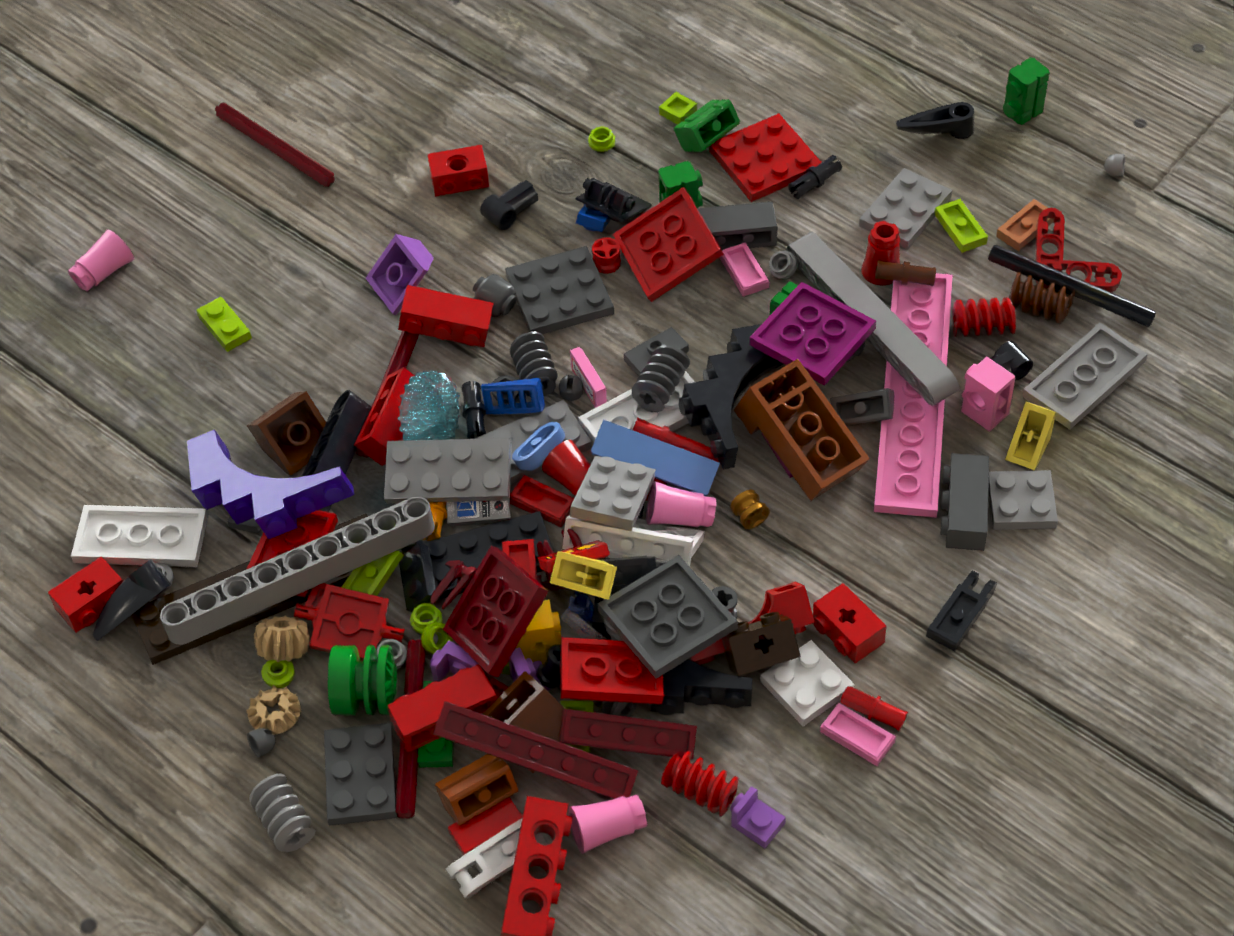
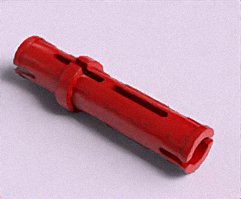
M637 418L633 431L719 462L718 458L713 457L711 447L676 434L669 430L670 427L665 425L662 428Z

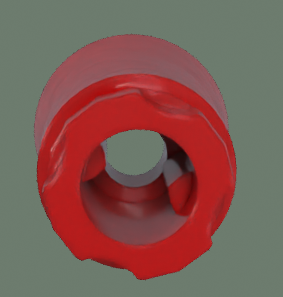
M879 221L874 224V228L868 236L867 251L861 267V273L868 282L874 285L885 286L893 283V280L875 279L878 260L900 264L899 229L895 224Z
M566 440L557 445L548 454L543 462L542 471L576 496L591 463L572 440Z

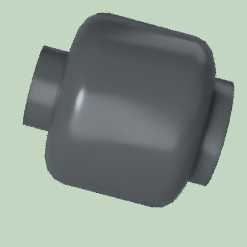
M491 274L486 278L480 277L473 287V292H475L474 299L493 303L491 313L493 317H498L501 314L507 315L517 301L515 287L497 274Z

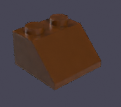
M307 391L293 393L248 424L247 427L261 449L282 470L291 476L307 465L326 421Z

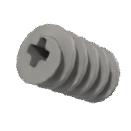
M280 773L271 775L257 784L250 794L249 801L252 807L255 808L256 814L261 819L264 828L267 829L268 835L273 840L276 849L281 852H291L306 845L314 837L316 830L310 827V817L304 815L305 808L298 804L299 798L297 795L292 794V786L286 784V776Z

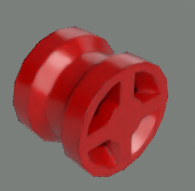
M604 237L593 243V261L598 272L610 274L617 271L621 266L620 245L618 241L610 237Z

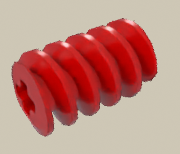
M1004 297L1001 304L997 298H991L989 306L984 298L979 299L977 306L973 299H968L965 307L962 300L955 301L952 309L954 337H956L958 329H961L964 337H967L970 328H973L976 336H979L982 327H985L988 336L992 334L993 327H997L999 334L1003 335L1005 326H1009L1011 334H1015V307L1008 297Z
M687 751L682 757H679V753H675L665 767L661 785L666 788L672 786L675 793L680 794L684 792L686 799H695L697 805L701 807L707 805L708 811L713 814L719 811L720 817L723 816L736 796L739 778L735 776L727 783L725 782L727 771L722 770L716 777L714 776V764L711 763L703 770V758L699 757L692 764L690 763L692 752Z

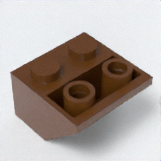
M524 671L482 714L559 742L562 712L565 708L540 683Z

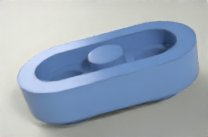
M550 422L541 426L514 451L512 459L518 469L533 471L541 466L548 454L557 445L562 443L565 438V432L558 422Z

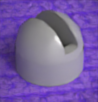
M1113 154L1106 159L1104 168L1109 175L1124 176L1125 154Z

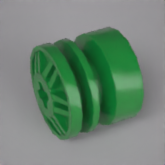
M355 645L333 646L328 665V699L331 714L333 716H355L360 700H363L367 715L375 714L377 702L379 713L381 715H389L387 705L394 702L397 692V668L394 662L392 647L390 645H381L377 660L376 648L373 645H368L364 660H360L359 652Z

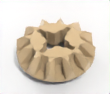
M273 685L270 690L263 691L260 689L258 696L250 698L247 714L249 722L254 729L266 728L271 730L272 735H276L289 730L295 725L301 713V706L297 695L291 693L287 687L278 689ZM278 703L281 711H273L269 714L267 707H273Z

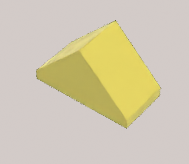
M1026 401L1005 460L1035 470L1051 439L1056 412Z
M557 551L550 583L609 600L617 567L605 561Z

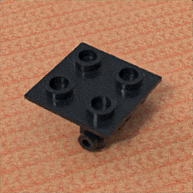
M587 178L583 183V188L586 189L585 193L576 197V200L585 204L587 208L598 210L616 222H624L652 206L651 203L607 182L603 183L596 178Z

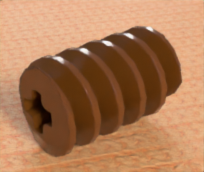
M1018 272L1013 281L1009 299L1012 305H1014L1015 310L1020 304L1023 313H1028L1033 307L1034 316L1038 317L1044 311L1045 320H1050L1055 314L1056 323L1061 324L1069 314L1075 290L1070 296H1066V287L1063 286L1056 293L1055 283H1051L1047 289H1044L1043 279H1040L1034 286L1032 285V276L1030 275L1024 282H1021V272Z

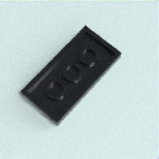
M540 511L423 542L424 545L429 547L436 588L451 569L445 565L446 562L459 560L464 562V565L467 567L474 566L478 569L491 545L503 551L502 542L534 539L537 573L544 571L540 569L538 561V541H541L543 544L544 540H547L554 553ZM457 578L439 599L449 596L458 584Z

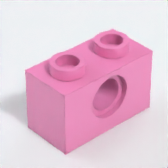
M985 357L978 364H973L965 374L966 383L965 390L962 393L963 403L961 412L990 432L1009 415L1016 376L988 357Z

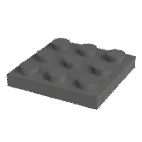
M587 246L505 268L508 282L515 287L517 304L529 332L536 331L545 334L614 314L613 303Z
M679 555L610 596L609 600L604 599L598 603V611L655 679L738 628L737 619Z

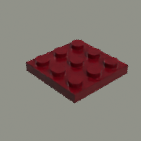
M491 545L444 625L443 630L488 674L499 677L549 591L501 549Z

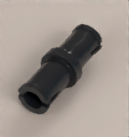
M831 155L816 167H809L804 175L788 184L790 193L793 194L797 191L794 197L799 199L814 187H821L826 179L842 170L840 160L833 163L837 157Z
M471 381L464 383L461 387L464 399L462 416L466 419L468 439H475L474 433L477 434V437L486 434L484 425L486 408L481 400V386L476 381H473L474 390L472 391Z

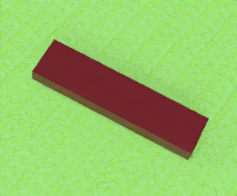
M563 709L559 742L672 757L675 753H679V757H682L687 751L692 752L691 760H693L697 726Z

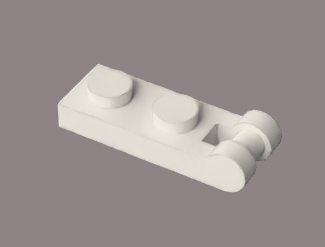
M522 818L446 868L452 879L456 878L461 885L459 890L465 899L474 896L483 887L513 868ZM541 833L535 835L538 843L542 845L547 844ZM475 864L480 874L472 878L467 869Z

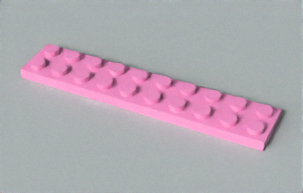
M936 273L934 286L909 282L907 285H902L901 281L893 280L891 311L947 366L953 275ZM886 360L884 389L894 390L893 419L881 421L874 512L937 518L945 399L931 406Z

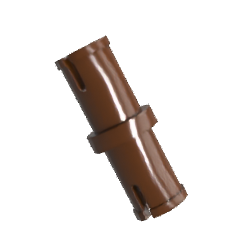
M877 261L875 279L901 281L902 285H907L909 282L934 286L936 277L935 267L914 266L904 261V264Z

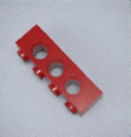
M527 796L500 936H552L555 918L549 917L550 905H557L561 883L555 882L556 871H563L567 853L566 849H561L562 837H569L573 816L566 815L568 803ZM546 833L552 838L553 842L548 845H542L536 841L535 835ZM539 866L546 871L547 876L542 879H536L529 874L528 870L531 867ZM527 900L536 901L540 905L541 910L534 914L528 913L524 910L522 903Z

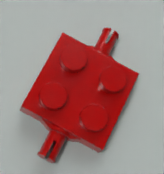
M326 584L322 600L316 608L297 603L294 617L311 620L313 623V633L309 643L311 649L330 653L333 646L355 645L358 649L360 660H364L368 645H373L377 649L383 638L395 639L402 643L405 629L386 625V613L389 606L388 598Z

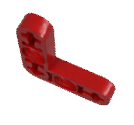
M1055 208L1043 210L1039 214L1037 222L1035 261L1061 272L1066 270L1065 274L1068 275L1076 270L1082 271L1086 275L1085 282L1109 292L1115 291L1119 287L1122 278L1119 267L1111 263L1063 260L1064 215ZM1048 218L1053 219V223H1055L1052 234H1047ZM1053 243L1058 251L1054 254H1047L1042 250V245ZM1092 272H1095V276H1094L1095 281H1094V282H1090V281H1091V277H1092ZM1104 274H1110L1112 279L1110 283L1106 282ZM1044 284V289H1047L1049 286Z

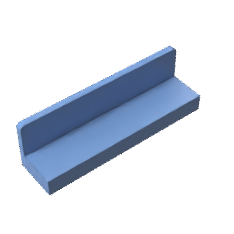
M604 419L591 449L592 455L611 457L618 461L642 464L645 467L656 469V479L691 492L702 493L704 496H708L720 464L717 461Z

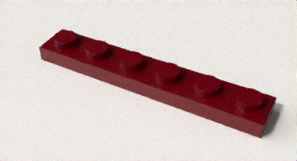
M447 701L443 704L433 735L612 799L622 796L625 798L630 797L638 770Z

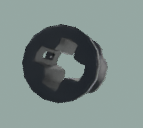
M553 645L549 648L546 662L541 664L536 670V677L540 683L552 689L561 687L560 645Z

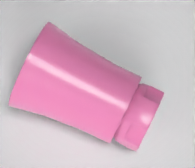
M106 230L99 240L75 262V265L68 270V273L82 290L89 291L116 270L133 261L134 256L129 247L117 234L111 230Z
M654 481L647 503V524L683 525L696 528L699 526L710 527L715 518L716 498L704 496L702 493L670 487Z
M638 795L628 798L622 796L609 801L569 806L568 815L573 816L571 831L576 845L582 854L601 844L633 834L635 830L647 827L645 809Z

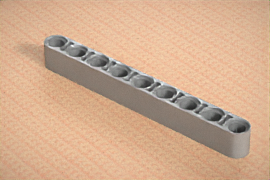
M810 232L787 245V251L797 258V268L820 292L876 320V329L867 340L928 404L934 406L959 390V383L951 370L814 232Z
M423 497L409 498L169 603L160 613V619L169 640L179 645L189 643L428 537L435 528L430 504Z

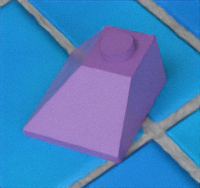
M395 234L365 279L391 313L397 315L402 308L406 286H418L433 261V256L420 240Z

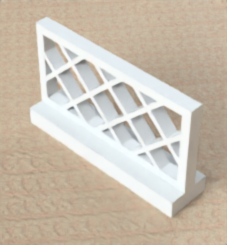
M568 516L565 521L562 549L566 550L574 547L567 532L568 529H572L579 536L582 544L596 540L607 543L610 552L607 558L647 555V557L655 556L656 563L668 562L679 555L690 567L691 558L703 542L705 531L669 524L648 525L647 521L643 519H637L633 530L629 531Z

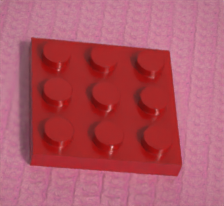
M780 113L724 136L709 146V152L751 202L788 187L789 183L804 175L809 167H816L822 163Z
M684 187L613 233L639 284L651 302L724 255L694 201Z

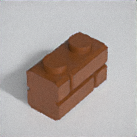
M489 754L435 783V788L445 810L459 825L469 821L474 815L481 814L519 792L508 764L503 759Z

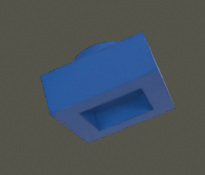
M585 205L579 211L576 219V224L584 226L585 229L603 232L610 222L608 215L598 210H591Z

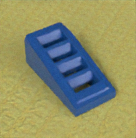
M540 378L481 385L486 415L542 412L545 408ZM502 391H507L509 404L504 403ZM514 391H518L520 403L515 402ZM525 391L530 392L531 402L526 401ZM491 392H496L498 405L493 406Z

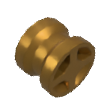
M752 489L737 495L730 505V509L735 516H740V523L745 529H753L759 526L770 514L769 508L765 503L759 502L760 496Z

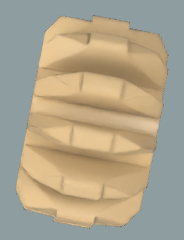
M286 615L283 617L274 616L272 619H263L261 623L256 625V631L254 632L257 655L264 657L265 660H277V662L281 660L290 662L293 658H301L303 654L308 652V645L310 643L307 622L299 620L298 617L289 618Z

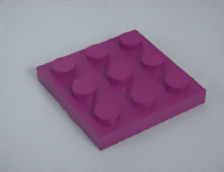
M801 282L750 336V346L785 365L799 359L812 379L825 386L876 329V320Z

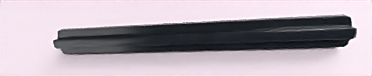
M994 245L989 253L988 260L1017 273L1021 272L1022 275L1027 277L1030 275L1036 281L1043 279L1044 284L1048 286L1051 283H1055V288L1058 290L1065 286L1066 293L1070 295L1075 290V297L1146 327H1149L1155 318L1156 312L1152 309L1001 246Z

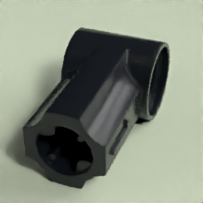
M525 180L500 197L496 194L488 196L480 207V213L499 229L506 230L514 224L520 212L538 201V193L533 185Z
M1014 341L1005 342L996 350L994 356L990 357L991 360L1015 375V380L1025 377L1034 365L1033 361Z

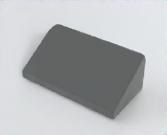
M889 388L830 398L832 407L846 426L893 419L895 396L894 390Z

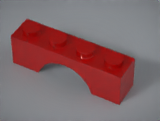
M792 582L765 591V599L760 612L753 620L748 622V624L760 621V616L764 614L779 612L780 615L783 614L791 619L795 634L805 631L807 625L815 623L805 585ZM759 636V642L757 644L760 645V642L762 640H765V638ZM722 638L689 659L698 664L713 661L715 659L714 655L725 652Z

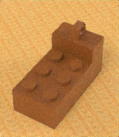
M799 359L749 387L734 409V412L744 423L750 434L761 430L810 501L857 473L870 459Z

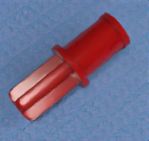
M851 686L846 687L840 700L842 705L868 716L869 721L873 718L895 728L897 731L901 730L908 714L907 711L882 701L879 695L875 698Z

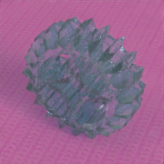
M439 371L417 372L415 376H410L409 384L404 385L405 393L400 395L402 401L401 406L398 407L400 409V416L397 419L401 421L399 431L403 432V441L455 439V429H459L458 418L461 417L459 415V408L462 405L458 402L460 393L456 392L457 385L452 382L451 376H446L445 373H440Z

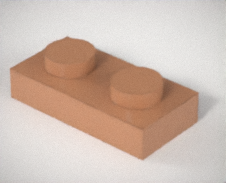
M1033 199L997 229L996 237L1019 252L1036 237L1039 214L1048 207ZM1047 219L1048 226L1053 223V219Z

